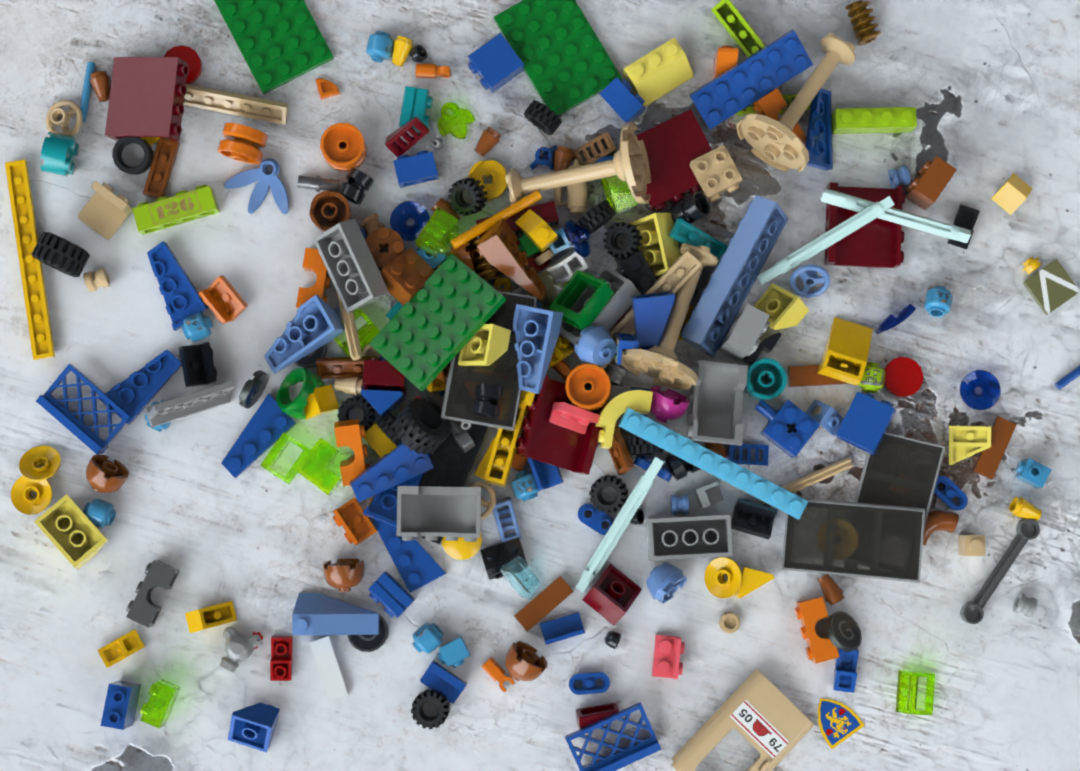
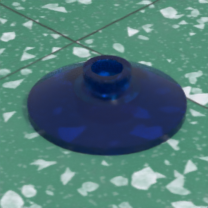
M406 201L400 203L392 211L390 226L392 230L401 236L402 240L415 241L427 233L430 227V216L427 209L420 203ZM410 219L414 220L412 226L407 225V221Z
M572 220L567 221L564 225V230L570 245L580 256H589L591 247L588 231L585 228L582 229Z
M975 370L968 373L960 384V395L963 402L974 410H986L993 407L1001 394L999 381L992 373L985 370ZM976 387H979L981 389L980 395L976 394Z

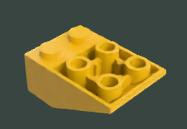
M834 317L817 374L855 386L862 381L867 364L873 329Z

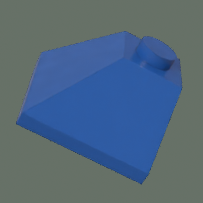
M260 702L234 711L231 717L228 740L267 753L280 709Z

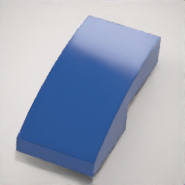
M840 648L838 649L839 658L835 660L833 690L854 693L859 650L843 652L844 650Z

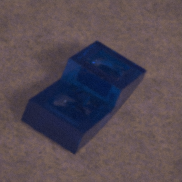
M908 304L897 317H894L892 314L888 315L875 330V333H884L907 319L916 308Z

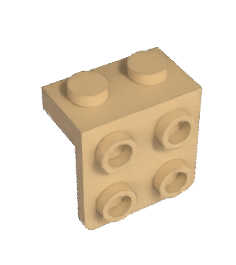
M720 146L692 160L689 164L703 190L702 194L711 203L722 197L721 194L727 191L732 193L739 189L738 185L743 180L725 146Z
M95 181L91 188L96 192L80 211L78 218L109 240L130 215L132 207L128 205L130 201L121 194L118 197L112 193L114 189L103 182L101 185Z

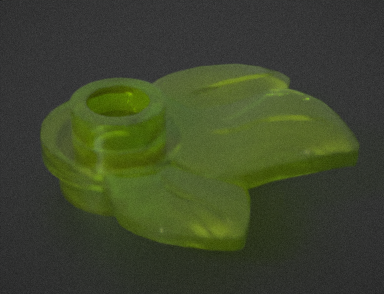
M448 102L441 108V117L437 122L438 131L443 137L451 133L458 139H465L467 135L466 124L473 123L475 119L469 110L459 108L456 103ZM447 111H452L453 115H449Z

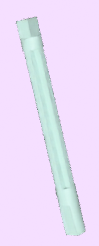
M824 188L820 199L821 202L860 212L875 203ZM892 207L878 217L963 243H968L971 236V230Z
M889 196L880 202L873 203L776 262L775 266L758 275V280L763 285L780 274L784 275L885 213L884 211L895 205Z
M656 456L645 475L641 476L582 572L581 579L576 588L583 593L587 590L590 583H593L653 486L655 477L665 463Z

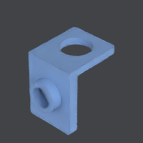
M814 400L806 411L807 415L833 436L837 433L844 419L831 406L818 400ZM816 407H821L820 413L813 416V410Z

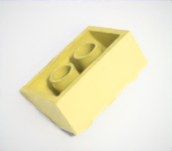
M675 37L623 70V77L631 85L634 94L638 93L645 101L643 105L645 107L694 77L686 54Z
M654 213L629 223L635 225L636 229L640 230L641 233L639 235L643 239L640 240L642 246H639L638 249L644 254L657 279L681 256L678 242L669 237L674 226L671 213Z
M67 494L34 521L77 570L92 559L108 541Z

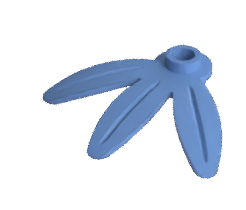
M265 159L261 162L260 168L243 171L224 183L226 189H235L247 186L258 180L249 200V214H253L261 206L266 198L269 186L279 210L283 214L288 213V195L282 181L277 176L280 166L274 159ZM268 165H272V166H273V171H272V172H269V171H268V169H267Z

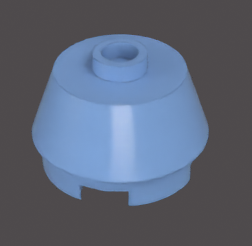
M594 325L588 326L581 331L580 334L582 336L578 344L575 343L574 347L579 359L586 364L598 366L607 364L616 352V343L610 332L605 327H595Z
M663 563L655 567L646 580L652 598L654 600L657 599L663 604L674 597L672 594L679 587L682 589L687 582L683 570L669 563Z

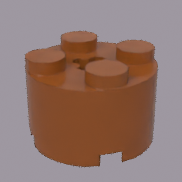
M323 191L313 198L309 212L310 218L322 233L340 222L352 220V209L342 194L333 191ZM329 210H332L334 212L333 216L329 215Z
M382 227L376 229L365 240L379 271H382L383 267L406 251L401 236L389 228ZM388 247L389 252H382L381 248Z

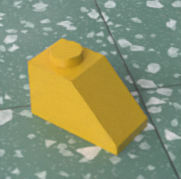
M531 209L515 222L541 252H544L557 240V234Z
M232 601L185 613L190 633L237 621Z

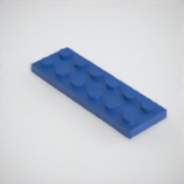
M792 29L692 92L689 96L707 127L712 129L808 69L813 63L796 32Z

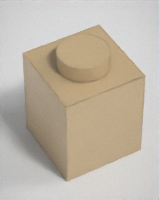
M958 535L959 556H986L985 535Z

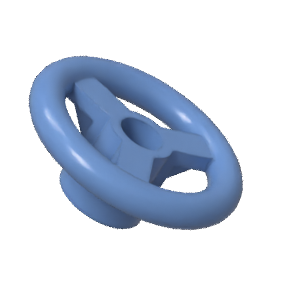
M804 265L792 273L789 283L796 295L804 298H813L823 294L828 289L830 276L821 266ZM798 276L801 277L804 283L801 290L796 286V278ZM823 283L822 287L818 290L808 292L810 287Z

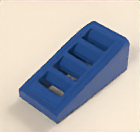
M728 444L727 459L738 465L768 466L769 445L742 444V446ZM735 448L739 449L738 460H735ZM743 449H747L746 460H743ZM751 449H754V461H751ZM759 449H763L762 461H758Z

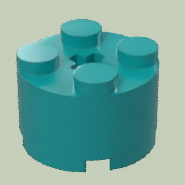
M48 132L47 134L50 137H45L40 159L44 160V165H40L41 171L62 176L73 175L75 171V163H72L74 155L77 156L79 153V144L76 143L75 137Z
M769 358L760 359L748 367L745 392L755 400L769 401L777 397L785 389L787 384L786 372L779 362ZM764 375L766 380H769L766 384H763V381L760 379Z

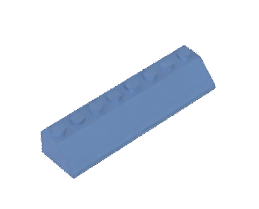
M756 195L753 201L749 203L747 213L740 220L735 235L731 237L726 252L722 254L717 269L711 274L710 282L702 291L697 306L693 308L688 323L682 329L681 337L687 343L710 357L714 358L788 221V217L777 202Z

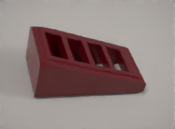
M415 116L387 136L385 145L396 157H399L429 133L430 130ZM413 125L420 131L419 133L412 128Z
M616 703L576 709L579 730L619 712Z

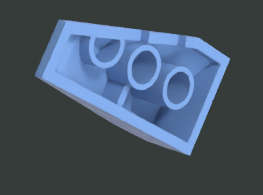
M318 295L313 296L298 308L296 316L292 321L288 322L283 334L275 340L264 357L273 373L288 367L329 343L345 331L338 314Z
M516 304L512 325L516 338L515 351H517L519 390L540 394L560 333L563 312Z
M299 593L292 614V635H379V613L326 596L322 593Z

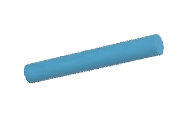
M87 62L80 103L83 115L82 122H86L92 88L90 74L94 73L95 63Z

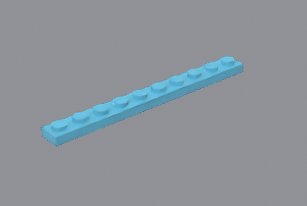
M630 408L626 409L618 425L796 519H800L808 503L807 500Z

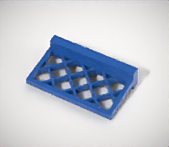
M68 364L44 395H40L36 400L39 405L96 454H103L107 450L109 443L132 417L72 364ZM70 371L76 375L77 384H67L66 376ZM88 385L91 388L92 397L82 398L81 386ZM77 386L78 398L68 399L67 387ZM63 387L64 399L57 400L51 395L56 388ZM103 398L107 403V410L97 411L96 399ZM92 399L93 411L83 412L82 400ZM78 400L79 413H72L69 410L68 401ZM107 412L108 425H98L97 413ZM111 412H119L124 416L119 424H112ZM83 414H93L94 426H87L84 423ZM100 427L109 428V436L105 441L99 436Z
M641 702L565 736L580 771H616L662 750ZM640 710L641 717L639 722L629 720L632 712ZM613 721H623L620 731L610 728ZM627 723L637 726L633 736L623 733ZM597 728L604 730L601 740L591 737L593 730ZM640 728L648 730L651 735L644 739L637 737ZM608 732L618 735L614 744L604 741ZM621 736L631 739L629 746L625 748L618 746ZM577 737L584 738L585 741L582 749L573 746L571 740ZM589 740L599 743L595 753L585 750ZM602 745L612 748L609 755H599ZM583 754L593 757L590 764L582 766L581 759Z

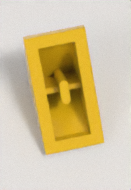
M742 567V584L735 596L740 599L775 577L773 574Z

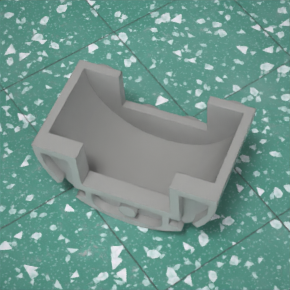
M699 360L697 367H693V371L698 376L696 386H694L693 392H689L688 398L690 400L689 404H692L691 412L688 411L687 424H690L687 437L691 438L692 441L742 446L744 424H741L743 392L747 385L748 366Z
M397 487L396 536H402V540L414 541V537L425 536V540H437L438 536L446 537V541H458V537H464L466 542H477V538H480L481 487Z

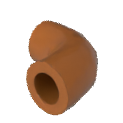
M943 510L929 512L923 533V545L926 546L930 535L935 531L941 530L953 533L958 524L959 515ZM907 535L906 539L912 541L913 537Z

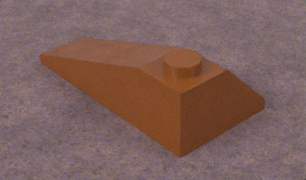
M502 218L480 238L477 244L478 252L491 265L541 301L544 299L547 289L533 267H529L526 258L528 257L525 251L521 252L515 243L518 241V238L504 218Z

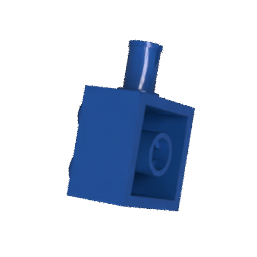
M760 400L754 408L768 419L767 425L760 434L791 458L798 455L820 426L818 422L789 400L784 401L780 408L776 410L764 400ZM786 425H792V430L794 432L788 433V427H786Z

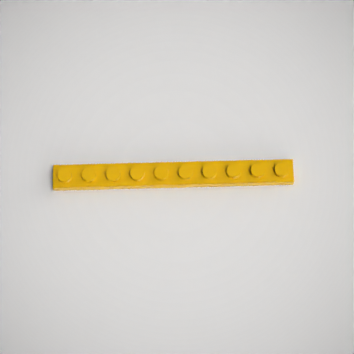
M25 159L6 162L5 168L33 360L52 358L56 356L42 262L35 259L32 255L38 242V233L28 164Z

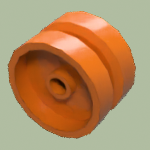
M225 123L222 134L226 139L219 142L218 153L240 162L261 164L263 153L258 148L266 146L268 136L249 126Z
M337 123L326 129L321 137L320 148L326 162L333 169L339 172H350L351 168L358 169L364 163L367 156V146L362 133L355 126L349 123Z
M583 364L574 368L568 375L565 385L567 396L573 405L590 412L602 408L611 397L612 387L609 376L604 369L594 364ZM589 384L592 386V389L589 391L585 390V385Z

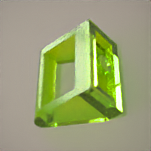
M359 309L353 312L355 321L362 316L367 322L357 331L361 351H363L380 330ZM336 337L334 341L350 357L347 340L342 343Z
M283 432L260 466L282 481L290 484L312 453V450ZM292 442L303 449V451L286 476H283L272 467L288 444Z
M898 670L895 712L933 715L935 673ZM919 677H927L925 710L916 709Z

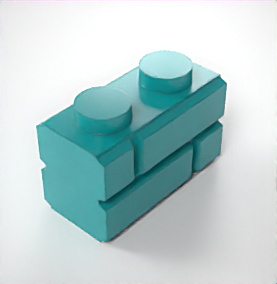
M405 87L399 127L415 116L427 128L429 127L430 116H427V109H431L433 101L429 90ZM414 125L412 126L417 133L420 132Z

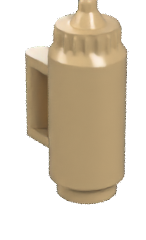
M575 159L574 164L572 166H569L568 169L579 167L582 165H580L579 161ZM587 182L568 185L567 202H562V187L554 188L555 207L567 206L572 215L585 214L588 208Z

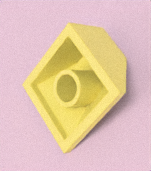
M773 283L754 305L757 309L770 315L767 320L770 322L768 327L774 330L797 326L809 312V309L798 296Z
M484 324L460 350L458 365L490 366L508 351L511 330L495 324Z

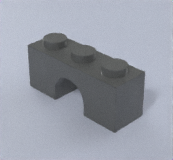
M153 560L152 563H149L144 572L146 574L144 581H140L135 592L137 595L135 600H131L126 609L128 612L126 617L148 628L153 627L162 608L152 602L151 592L157 586L166 590L171 589L180 570L158 560Z

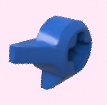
M557 146L539 148L536 151L534 162L529 167L533 170L538 165L548 166L552 171L554 169L552 162L553 153L557 150Z

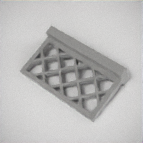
M234 381L221 383L145 407L151 428L230 403L228 394L235 387Z

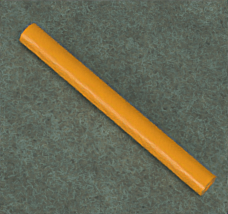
M536 190L450 240L454 249H457L492 228L500 219L504 218L506 220L541 200V194Z

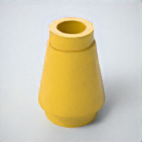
M397 36V39L394 40L392 64L403 67L413 47V40Z
M1015 497L1009 506V511L1012 512L1013 516L1038 521L1042 515L1040 509L1023 497Z

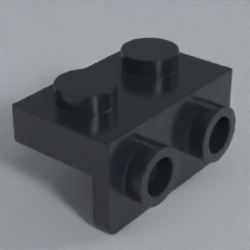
M642 251L636 252L619 263L622 267L620 268L621 274L634 284L641 293L640 295L645 294L658 280Z
M210 342L179 347L186 387L204 386L217 381V370L214 367L213 349L210 346Z
M738 499L733 509L731 529L769 539L778 510L769 505L754 503L749 499Z
M519 537L480 550L490 580L499 579L504 575L521 572L523 569L528 568Z

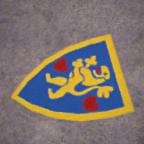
M820 698L818 724L821 734L831 749L865 726L855 712L843 703Z

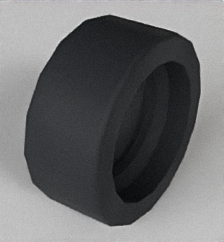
M122 137L115 143L112 152L114 164L119 170L134 175L147 171L152 164L154 156L151 145L140 137ZM131 143L140 145L144 151V159L136 167L126 165L122 159L124 147Z

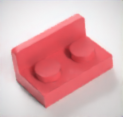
M554 402L548 421L577 433L585 434L589 423H597L600 415L565 402Z
M655 635L652 676L678 679V675H682L683 663L680 662V654H684L685 642H681V637Z

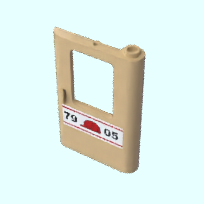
M755 669L672 757L674 762L672 766L677 771H696V767L732 729H736L760 752V757L747 771H772L811 730L814 724L759 670Z

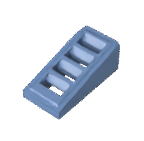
M505 497L496 500L493 514L501 542L503 543L518 537L522 538L511 498ZM505 505H508L509 507L497 511L498 507H502ZM511 514V516L499 519L500 515ZM513 521V524L501 526L503 523ZM515 529L513 533L506 535L503 533L504 531Z

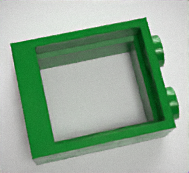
M577 270L549 309L563 312L562 321L580 330H584L586 327L591 326L614 292L609 287L610 283L604 278L600 277L597 279L588 271L584 273ZM587 286L595 289L596 291L579 314L570 310Z

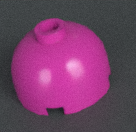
M653 386L650 392H653L650 411L656 415L655 419L666 423L667 420L674 421L684 415L690 403V400L686 401V396L668 388L667 391H661V386Z

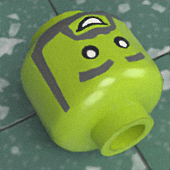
M868 362L862 381L858 386L862 388L863 392L878 393V390L884 387L885 370L879 367L878 363Z

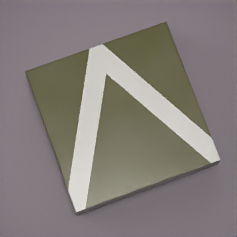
M1057 259L1023 282L1046 315L1080 292Z

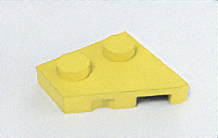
M949 426L948 465H953L991 447L990 426Z

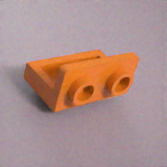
M224 275L219 276L207 289L201 290L198 293L203 303L210 307L216 319L223 324L234 321L248 307Z
M355 497L338 509L333 510L335 514L333 519L339 527L343 526L346 533H344V536L348 542L358 545L378 531L369 517L363 515L362 512L364 510Z

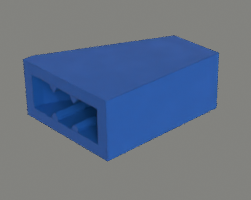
M672 291L631 296L634 330L636 337L640 341L639 348L649 350L651 347L659 345L675 300V294Z

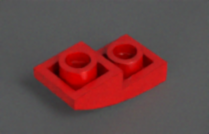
M272 636L271 681H291L293 636Z

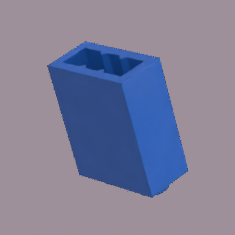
M864 391L863 394L857 392L836 436L837 439L875 455L896 411L893 408V404L886 400L880 402L874 399L875 396Z

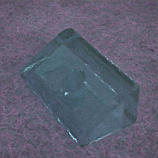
M517 556L500 569V572L521 597L530 599L542 584L520 556Z

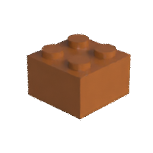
M938 156L932 161L928 159L917 173L920 176L912 180L906 190L909 192L906 198L923 210L928 209L935 203L957 169Z
M409 248L383 267L381 276L389 293L404 306L407 301L409 302L425 286V282L435 270L412 248Z

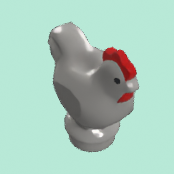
M234 627L225 628L223 637L226 639L225 651L227 656L221 658L220 666L235 672L236 668L239 667L237 661L248 658L254 649L258 648V645L263 644L261 633L253 632L251 637L245 639L238 634Z

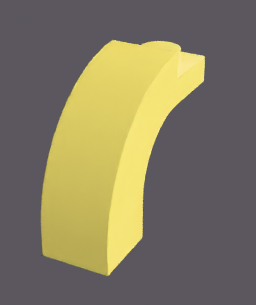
M645 390L627 391L619 394L603 407L599 414L598 422L595 425L603 427L598 436V442H601L600 448L609 449L612 447L616 421L620 415L625 413L627 408L640 414H648L650 412L653 392Z

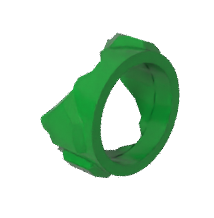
M296 368L282 381L277 393V405L282 412L295 419H306L307 414L304 409L307 405L308 395L312 394L316 387H322L325 383L318 374L311 370ZM297 382H303L300 393L291 402L289 387Z

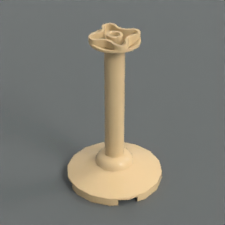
M828 33L820 41V46L825 56L779 121L765 115L750 113L743 115L736 126L741 141L745 138L753 147L750 152L778 170L787 172L789 168L798 169L797 172L803 171L810 161L809 152L803 142L793 133L792 129L838 63L850 65L856 59L854 53L855 46L850 42H844L833 33Z
M632 121L622 125L619 150L614 154L612 160L522 178L518 170L512 168L510 173L505 175L511 204L536 190L544 191L616 175L621 181L627 183L636 202L639 204L648 203L651 194L646 195V184L651 183V174L643 140L638 141L634 130H638L637 125Z
M683 243L679 253L682 255L687 250L702 265L677 291L659 345L651 347L649 350H622L621 365L636 376H639L641 372L653 377V383L673 389L689 390L692 384L696 386L698 376L689 367L679 362L678 356L673 351L703 266L717 265L718 258L711 254L710 248L706 246H692Z

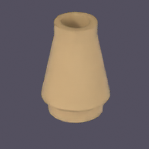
M361 377L336 378L334 389L358 397L362 395L361 390H364L363 379Z

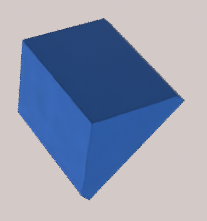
M361 390L363 397L382 417L387 412L391 413L405 400V394L402 391Z

